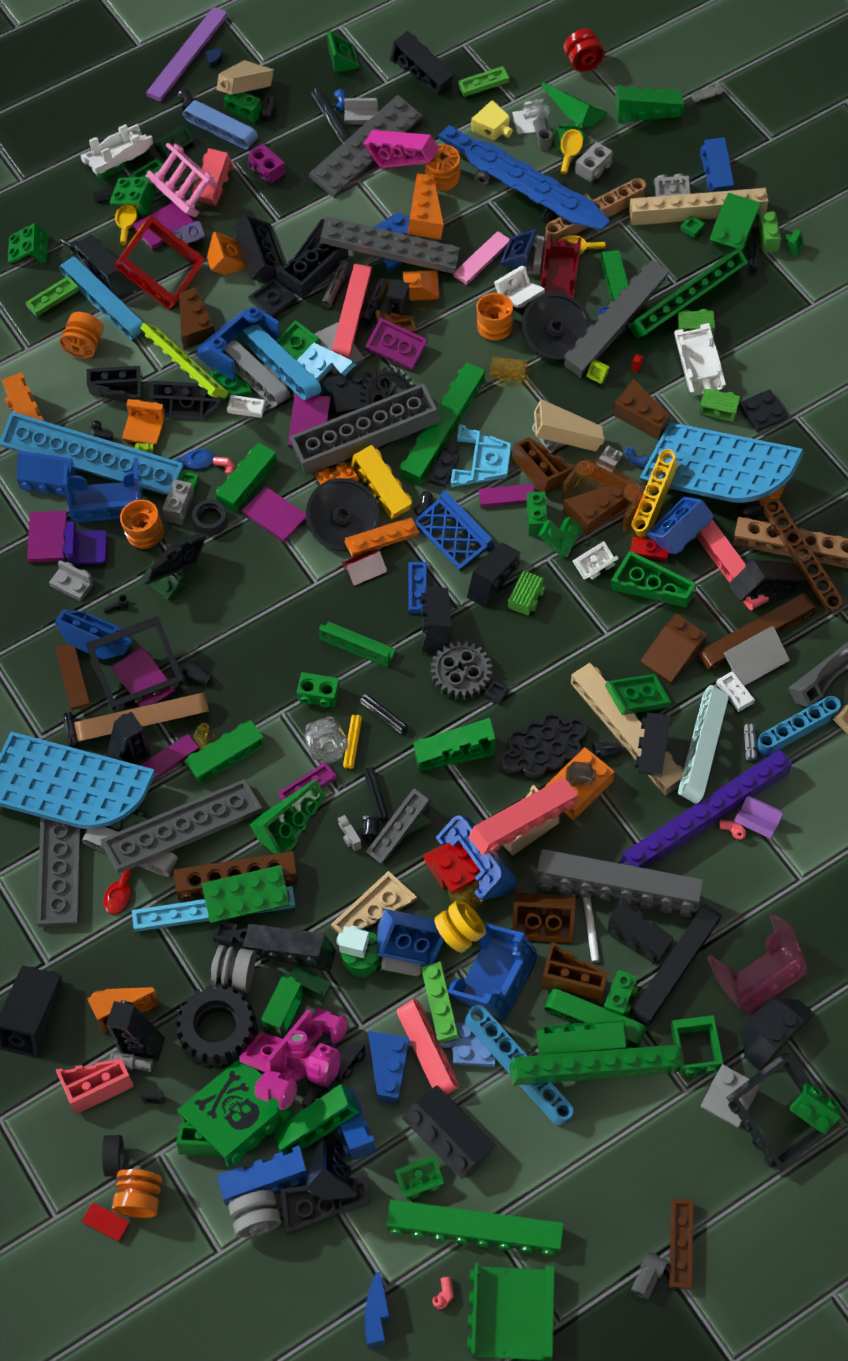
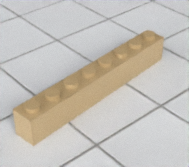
M766 188L633 198L630 199L629 216L631 225L686 221L690 216L698 220L717 219L728 193L761 202L757 213L759 215L760 213L767 212L768 197Z
M588 663L571 675V684L636 761V757L641 756L642 750L638 748L639 737H644L645 729H641L642 723L637 719L636 713L621 715L605 687L607 681L604 680L597 667L594 668L591 663ZM666 751L662 777L648 776L661 792L667 796L679 788L684 769L680 765L677 766L673 761L672 755Z

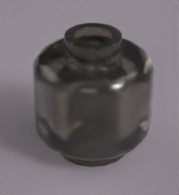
M574 761L566 768L565 775L566 781L572 787L588 788L596 780L597 774L591 763Z

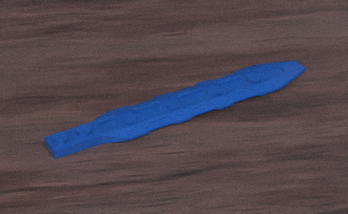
M450 125L439 134L440 141L466 155L472 166L496 177L508 187L522 192L534 202L553 210L558 216L570 223L601 231L610 223L609 219L592 200L559 184V181L552 177H547L538 172L531 165L505 153V150L498 146L474 140Z

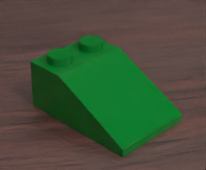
M728 193L710 237L711 243L733 250L740 248L741 252L744 253L761 202Z

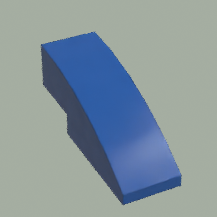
M380 1272L375 1273L366 1304L365 1332L368 1348L385 1345L381 1322L389 1321Z

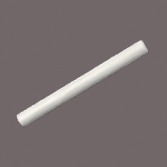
M583 898L592 963L600 962L591 898Z

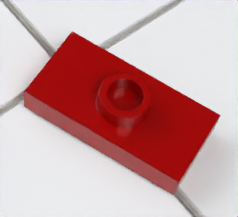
M633 537L632 552L644 558L667 561L668 552L663 550L654 541Z

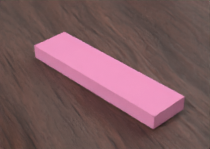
M497 231L455 271L453 277L468 285L506 249L509 238Z

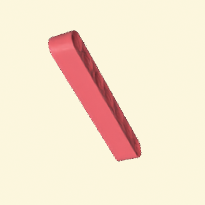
M354 264L332 351L347 359H350L371 276V266Z
M711 519L710 524L702 528L697 533L696 538L730 583L745 568L746 564ZM758 595L759 597L753 600L750 597H746V600L743 602L750 610H754L767 603L769 598L764 595Z

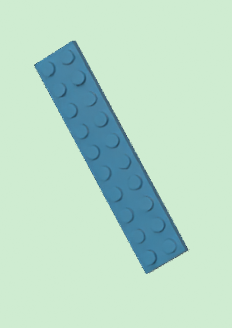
M12 411L0 439L1 447L17 452L20 450L72 458L76 470L119 483L123 482L125 473L134 471V458H138L143 490L166 497L174 479L178 480L184 466L183 463Z

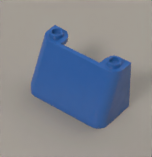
M465 815L455 816L435 838L440 845L450 843L452 846H457L461 843L481 871L475 877L479 881V889L475 891V894L480 900L508 896L517 885L514 873L498 851L494 853L489 852L483 856L468 838L473 827L477 824Z
M484 923L486 935L478 941L481 950L465 980L458 978L450 984L448 994L453 999L470 1007L475 1005L483 1006L493 1018L505 1020L536 962L537 951L524 933Z

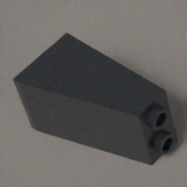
M22 965L0 1012V1049L36 1058L39 1057L63 987L61 974Z

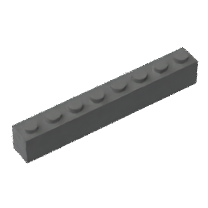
M652 259L649 264L645 263L642 266L641 273L638 276L635 275L631 279L630 285L621 290L619 293L620 297L617 300H612L608 310L605 313L602 312L597 318L598 322L595 325H590L586 331L587 334L584 337H580L575 343L576 347L573 350H568L564 356L565 367L581 378L589 369L591 361L598 359L667 280L669 271Z

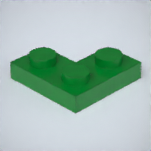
M570 517L565 518L560 529L551 520L545 521L538 536L559 556L566 558L582 528Z

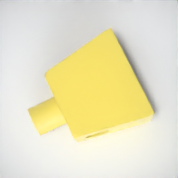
M493 101L488 103L471 119V130L491 140H496L501 134L508 138L513 132V129L509 127V115Z

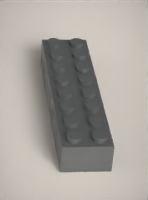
M423 383L292 435L290 440L304 474L307 476L352 458L354 454L370 445L377 448L437 424L440 421L438 410Z
M542 849L537 870L536 887H540V889L545 891H560V893L565 895L572 893L580 895L582 898H598L603 902H620L624 898L628 901L627 906L635 905L644 910L656 909L665 914L677 913L682 917L690 918L696 916L703 879Z

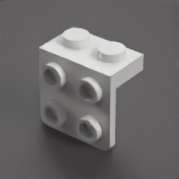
M524 266L518 267L494 282L497 293L509 297L513 306L517 308L526 306L528 302L545 293L544 288L530 283Z

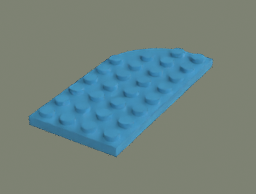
M669 422L640 476V481L648 484L659 454L663 450L670 449L678 459V467L669 489L735 503L750 502L767 497L783 487L793 476L804 452L801 448ZM672 458L666 459L665 463L670 462ZM660 475L658 479H663L666 475Z
M11 731L0 753V806L78 828H101L119 822L138 808L148 792L155 776V770Z

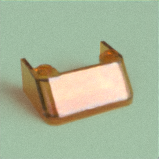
M591 459L578 462L563 483L562 500L568 498L582 477H589L604 486L618 482L624 488L625 499L632 503L624 514L622 531L626 532L633 521L647 485L598 460Z

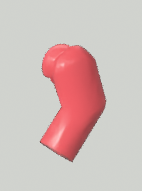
M213 458V465L224 466L227 476L237 468L229 458Z
M720 819L719 829L729 830L734 838L738 840L744 839L746 831L741 824Z
M451 1277L441 1278L442 1291L432 1300L433 1305L438 1309L446 1308L454 1298Z

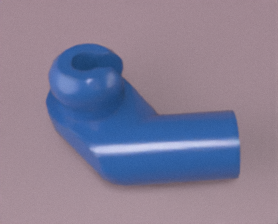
M338 89L334 93V96H337L336 99H339L335 109L338 112H342L345 108L344 99L348 97L343 89Z
M628 447L624 451L632 464L642 468L646 467L650 459L648 456H637L633 447Z

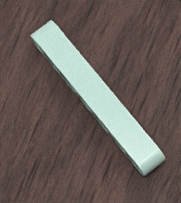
M713 685L707 687L703 694L678 789L679 795L695 804L700 802L705 793L728 701V694Z

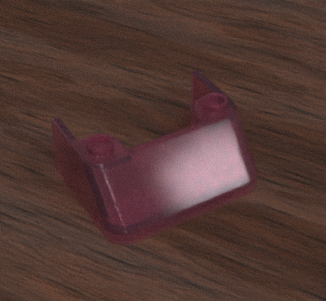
M773 913L769 916L775 932L770 934L765 941L767 953L736 974L732 967L724 965L711 955L707 957L719 985L737 1008L747 1014L755 1011L771 997H775L800 980L807 971L806 962L791 924Z

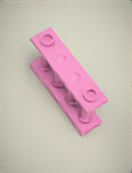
M167 143L166 146L172 153L159 172L153 173L149 171L146 177H149L151 182L181 210L196 218L199 214V211L195 208L196 201L208 184L217 187L218 183L213 180L215 177L212 174L204 172L184 154L182 147L177 144L171 145ZM178 156L182 162L171 179L166 182L164 176ZM189 166L192 172L180 190L176 191L174 185L186 167ZM197 175H199L203 179L191 198L186 200L185 193Z

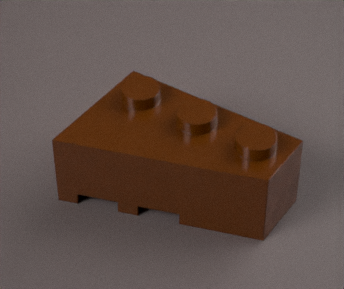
M552 941L542 976L541 988L550 991L558 989L578 998L601 1003L608 973L587 961H581L574 957V954L570 951L566 952L557 947V944Z

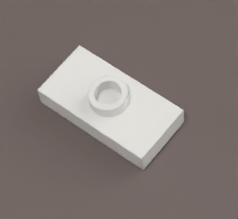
M231 395L227 413L262 418L266 400Z
M733 671L716 681L719 688L728 694L729 701L738 712L754 704V698Z

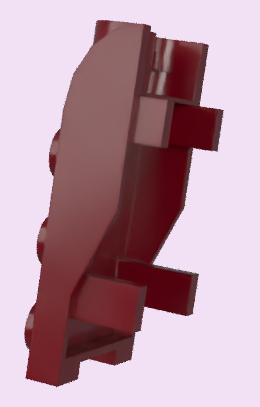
M547 234L540 287L545 290L544 294L562 293L574 298L581 238H578L576 243H570L565 239L553 241L551 240V235Z

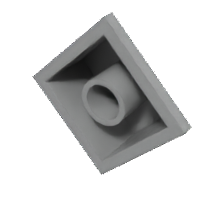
M722 1064L700 1107L739 1128L741 1120L737 1114L735 1115L729 1109V1102L726 1097L749 1079ZM759 1084L739 1099L746 1111H748L759 1090Z

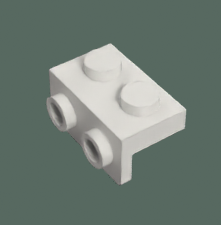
M605 541L574 559L573 563L584 580L589 577L592 580L601 574L599 571L603 568L608 570L615 566L614 561L619 558L618 556H613Z

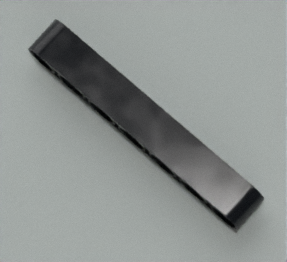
M706 904L701 907L630 1013L632 1017L646 1026L651 1024L722 917L721 913Z

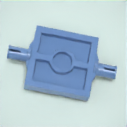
M456 1023L460 1038L440 1044L442 1048H452L453 1065L495 1067V1057L467 1027L466 1023ZM486 1030L489 1036H495L492 1031ZM500 1046L502 1051H509L505 1046Z

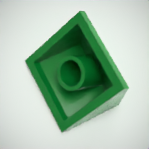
M329 30L327 32L328 48L335 73L358 69L360 66L353 43Z

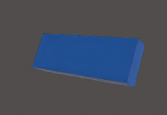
M408 562L409 614L421 613L422 604H420L421 593L425 592L427 586V562Z

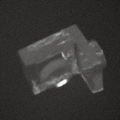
M543 98L524 102L523 116L525 119L538 116L548 119L550 109L548 104H545Z

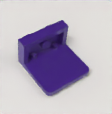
M67 522L66 529H63V538L66 542L62 546L63 556H66L67 562L73 565L105 563L106 531H77L74 522Z

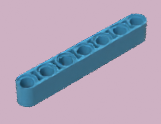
M73 256L59 266L62 274L65 277L69 276L77 284L79 291L130 340L144 332L140 329L143 322L76 257Z
M253 324L240 330L239 334L242 342L300 398L307 400L321 393L319 382L258 324Z
M475 1005L470 1009L465 1019L467 1027L510 1074L509 1065L514 1057H525L527 1055L483 1006ZM472 1015H478L481 1021L475 1020ZM486 1030L492 1031L495 1036H489ZM500 1046H505L509 1052H503ZM552 1083L520 1085L555 1125H564L572 1116L573 1107ZM543 1094H548L551 1097V1101L546 1100ZM557 1110H562L566 1117L560 1116Z

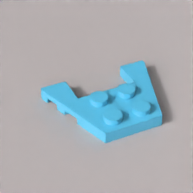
M313 343L297 360L318 382L334 366L345 376L356 365L351 360L316 343Z
M459 424L457 442L475 443L472 471L453 469L451 487L507 478L511 443L493 436L487 437L480 434V431L475 429L472 431L467 429L466 426Z

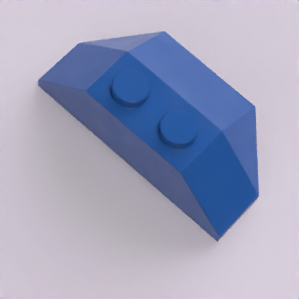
M62 609L55 620V624L66 642L87 653L86 643L122 630L119 626L84 611ZM126 637L95 649L96 655L100 659L123 655L132 643V639Z

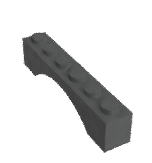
M848 642L788 688L796 704L806 707L812 706L824 696L831 682L848 668Z

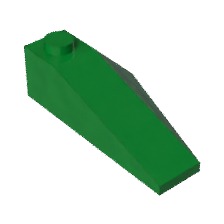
M544 82L541 84L566 116L575 121L574 125L580 128H584V126L591 128L608 114L607 111L584 102L582 99L572 96L559 88Z
M313 780L264 812L250 824L258 841L272 853L289 852L297 844V838L300 833L305 831L306 824L311 815L316 813L325 798V794L318 781Z

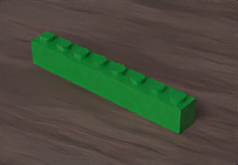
M740 248L732 251L628 323V327L636 339L646 335L748 263Z
M467 362L463 368L459 369L456 380L451 382L448 393L443 395L440 406L436 407L440 422L424 428V432L418 435L414 448H410L408 458L400 465L401 479L421 487L440 456L441 451L445 448L485 382L484 369Z
M678 1045L514 1057L509 1068L512 1086L675 1073L681 1066Z
M390 1200L386 1225L387 1231H391V1234L403 1236L404 1233H407L419 1239H424L425 1236L434 1237V1240L442 1242L452 1239L458 1244L474 1242L480 1247L496 1245L502 1250L518 1248L524 1253L540 1251L546 1256L560 1254L563 1223L397 1200Z

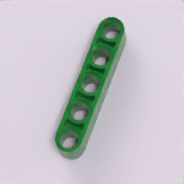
M619 250L601 252V263L611 302L620 297L619 293L624 287H628Z
M558 989L551 990L544 1006L546 1012L573 1024L625 1020L627 1046L632 1048L639 1047L646 1031V1027L637 1021Z

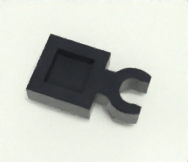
M220 921L217 923L212 939L214 942L232 946L235 940L240 945H243L245 939H242V936L246 935L248 929L242 928L238 930V924Z

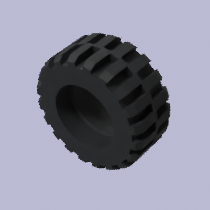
M210 985L205 987V991L201 992L200 989L195 991L193 998L187 997L185 1000L186 1006L182 1005L180 1007V1016L176 1018V1031L182 1049H184L188 1058H192L193 1062L197 1065L202 1063L204 1068L211 1069L213 1065L218 1070L223 1069V1065H232L234 1061L240 1058V1055L257 1036L258 1026L252 1005L249 1000H246L245 995L241 992L236 993V990L232 987H228L226 990L224 985H217V988L212 989ZM215 1012H224L232 1015L236 1020V1028L227 1039L220 1042H208L201 1039L198 1035V1026L206 1016Z

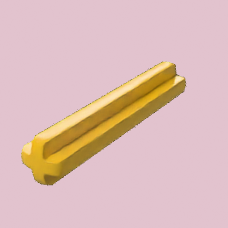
M360 715L351 716L343 762L344 768L347 769L354 768L362 723Z

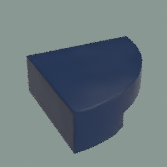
M221 48L206 51L209 67L217 64L216 62L221 59Z

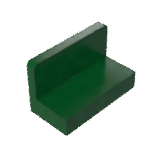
M185 125L178 127L153 144L155 147L160 146L165 157H169L172 151L166 146L167 143L171 145L177 144L183 148L194 141V138Z
M295 965L291 974L286 973L285 975L286 978L294 977L299 980L303 993L321 1003L332 987L331 982L298 965Z

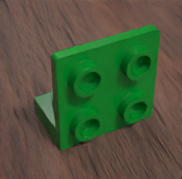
M149 177L119 178L110 204L111 206L135 205L140 216L146 217L156 189Z

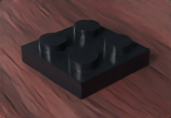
M770 389L739 402L738 407L756 433L788 419L787 412Z

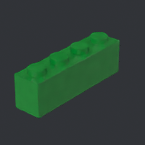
M258 442L255 447L249 450L246 458L238 463L235 471L228 475L225 483L217 488L215 493L217 501L222 503L226 509L236 513L276 465V452Z
M251 720L241 723L237 729L223 734L214 743H208L204 749L190 754L185 760L186 767L200 786L265 746L264 738Z
M340 1084L275 1128L274 1134L279 1150L284 1154H290L293 1152L292 1148L300 1146V1150L303 1151L358 1114L359 1109L353 1092Z

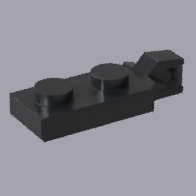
M451 440L448 449L444 448L441 451L429 477V483L444 488L447 487L452 476V470L455 469L459 461L457 441Z

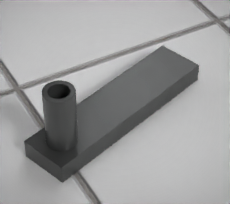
M414 788L366 852L378 862L384 864L421 813L429 809L431 800Z

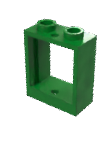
M281 977L261 1018L263 1031L281 1039H284L304 999L302 985L296 978Z
M714 1015L673 1020L671 1032L674 1045H678L681 1066L678 1068L679 1074L692 1077L701 1072H706L707 1074L717 1073L723 1064ZM708 1031L714 1061L685 1065L679 1034Z

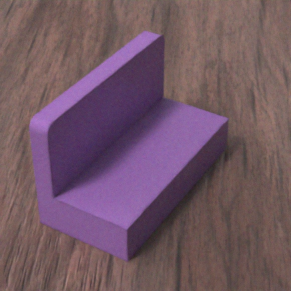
M748 795L734 822L771 839L782 818L783 811Z

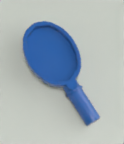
M196 449L185 454L183 458L172 460L183 463L187 469L198 471L209 468L213 464L214 454L207 449Z

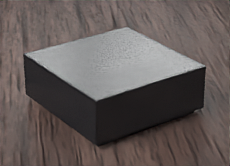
M492 680L483 693V697L500 706L509 693L510 688Z
M141 1089L143 1103L164 1104L165 1095L163 1090Z

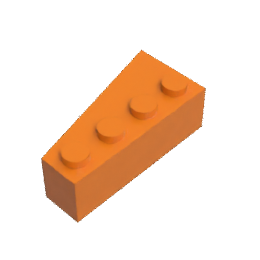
M417 173L407 234L441 240L444 224L434 176Z

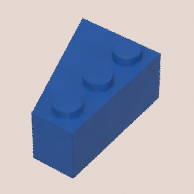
M725 137L705 140L701 147L700 157L707 178V188H710V192L731 191L734 183Z
M368 1031L378 1102L399 1105L410 1048L409 1037Z
M352 1088L350 1091L353 1092L359 1113L337 1127L336 1131L338 1136L343 1135L345 1143L342 1144L346 1156L350 1155L351 1160L355 1161L376 1153V1148L354 1088Z

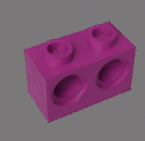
M261 144L247 154L250 169L255 170L269 184L286 174L284 162L264 144Z

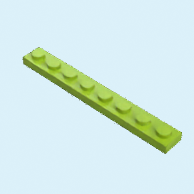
M143 322L140 329L146 333L145 336L153 340L156 346L162 348L163 353L171 356L173 362L181 365L180 368L188 372L190 378L198 381L200 387L207 389V393L210 396L226 398L228 394L226 389L158 327Z

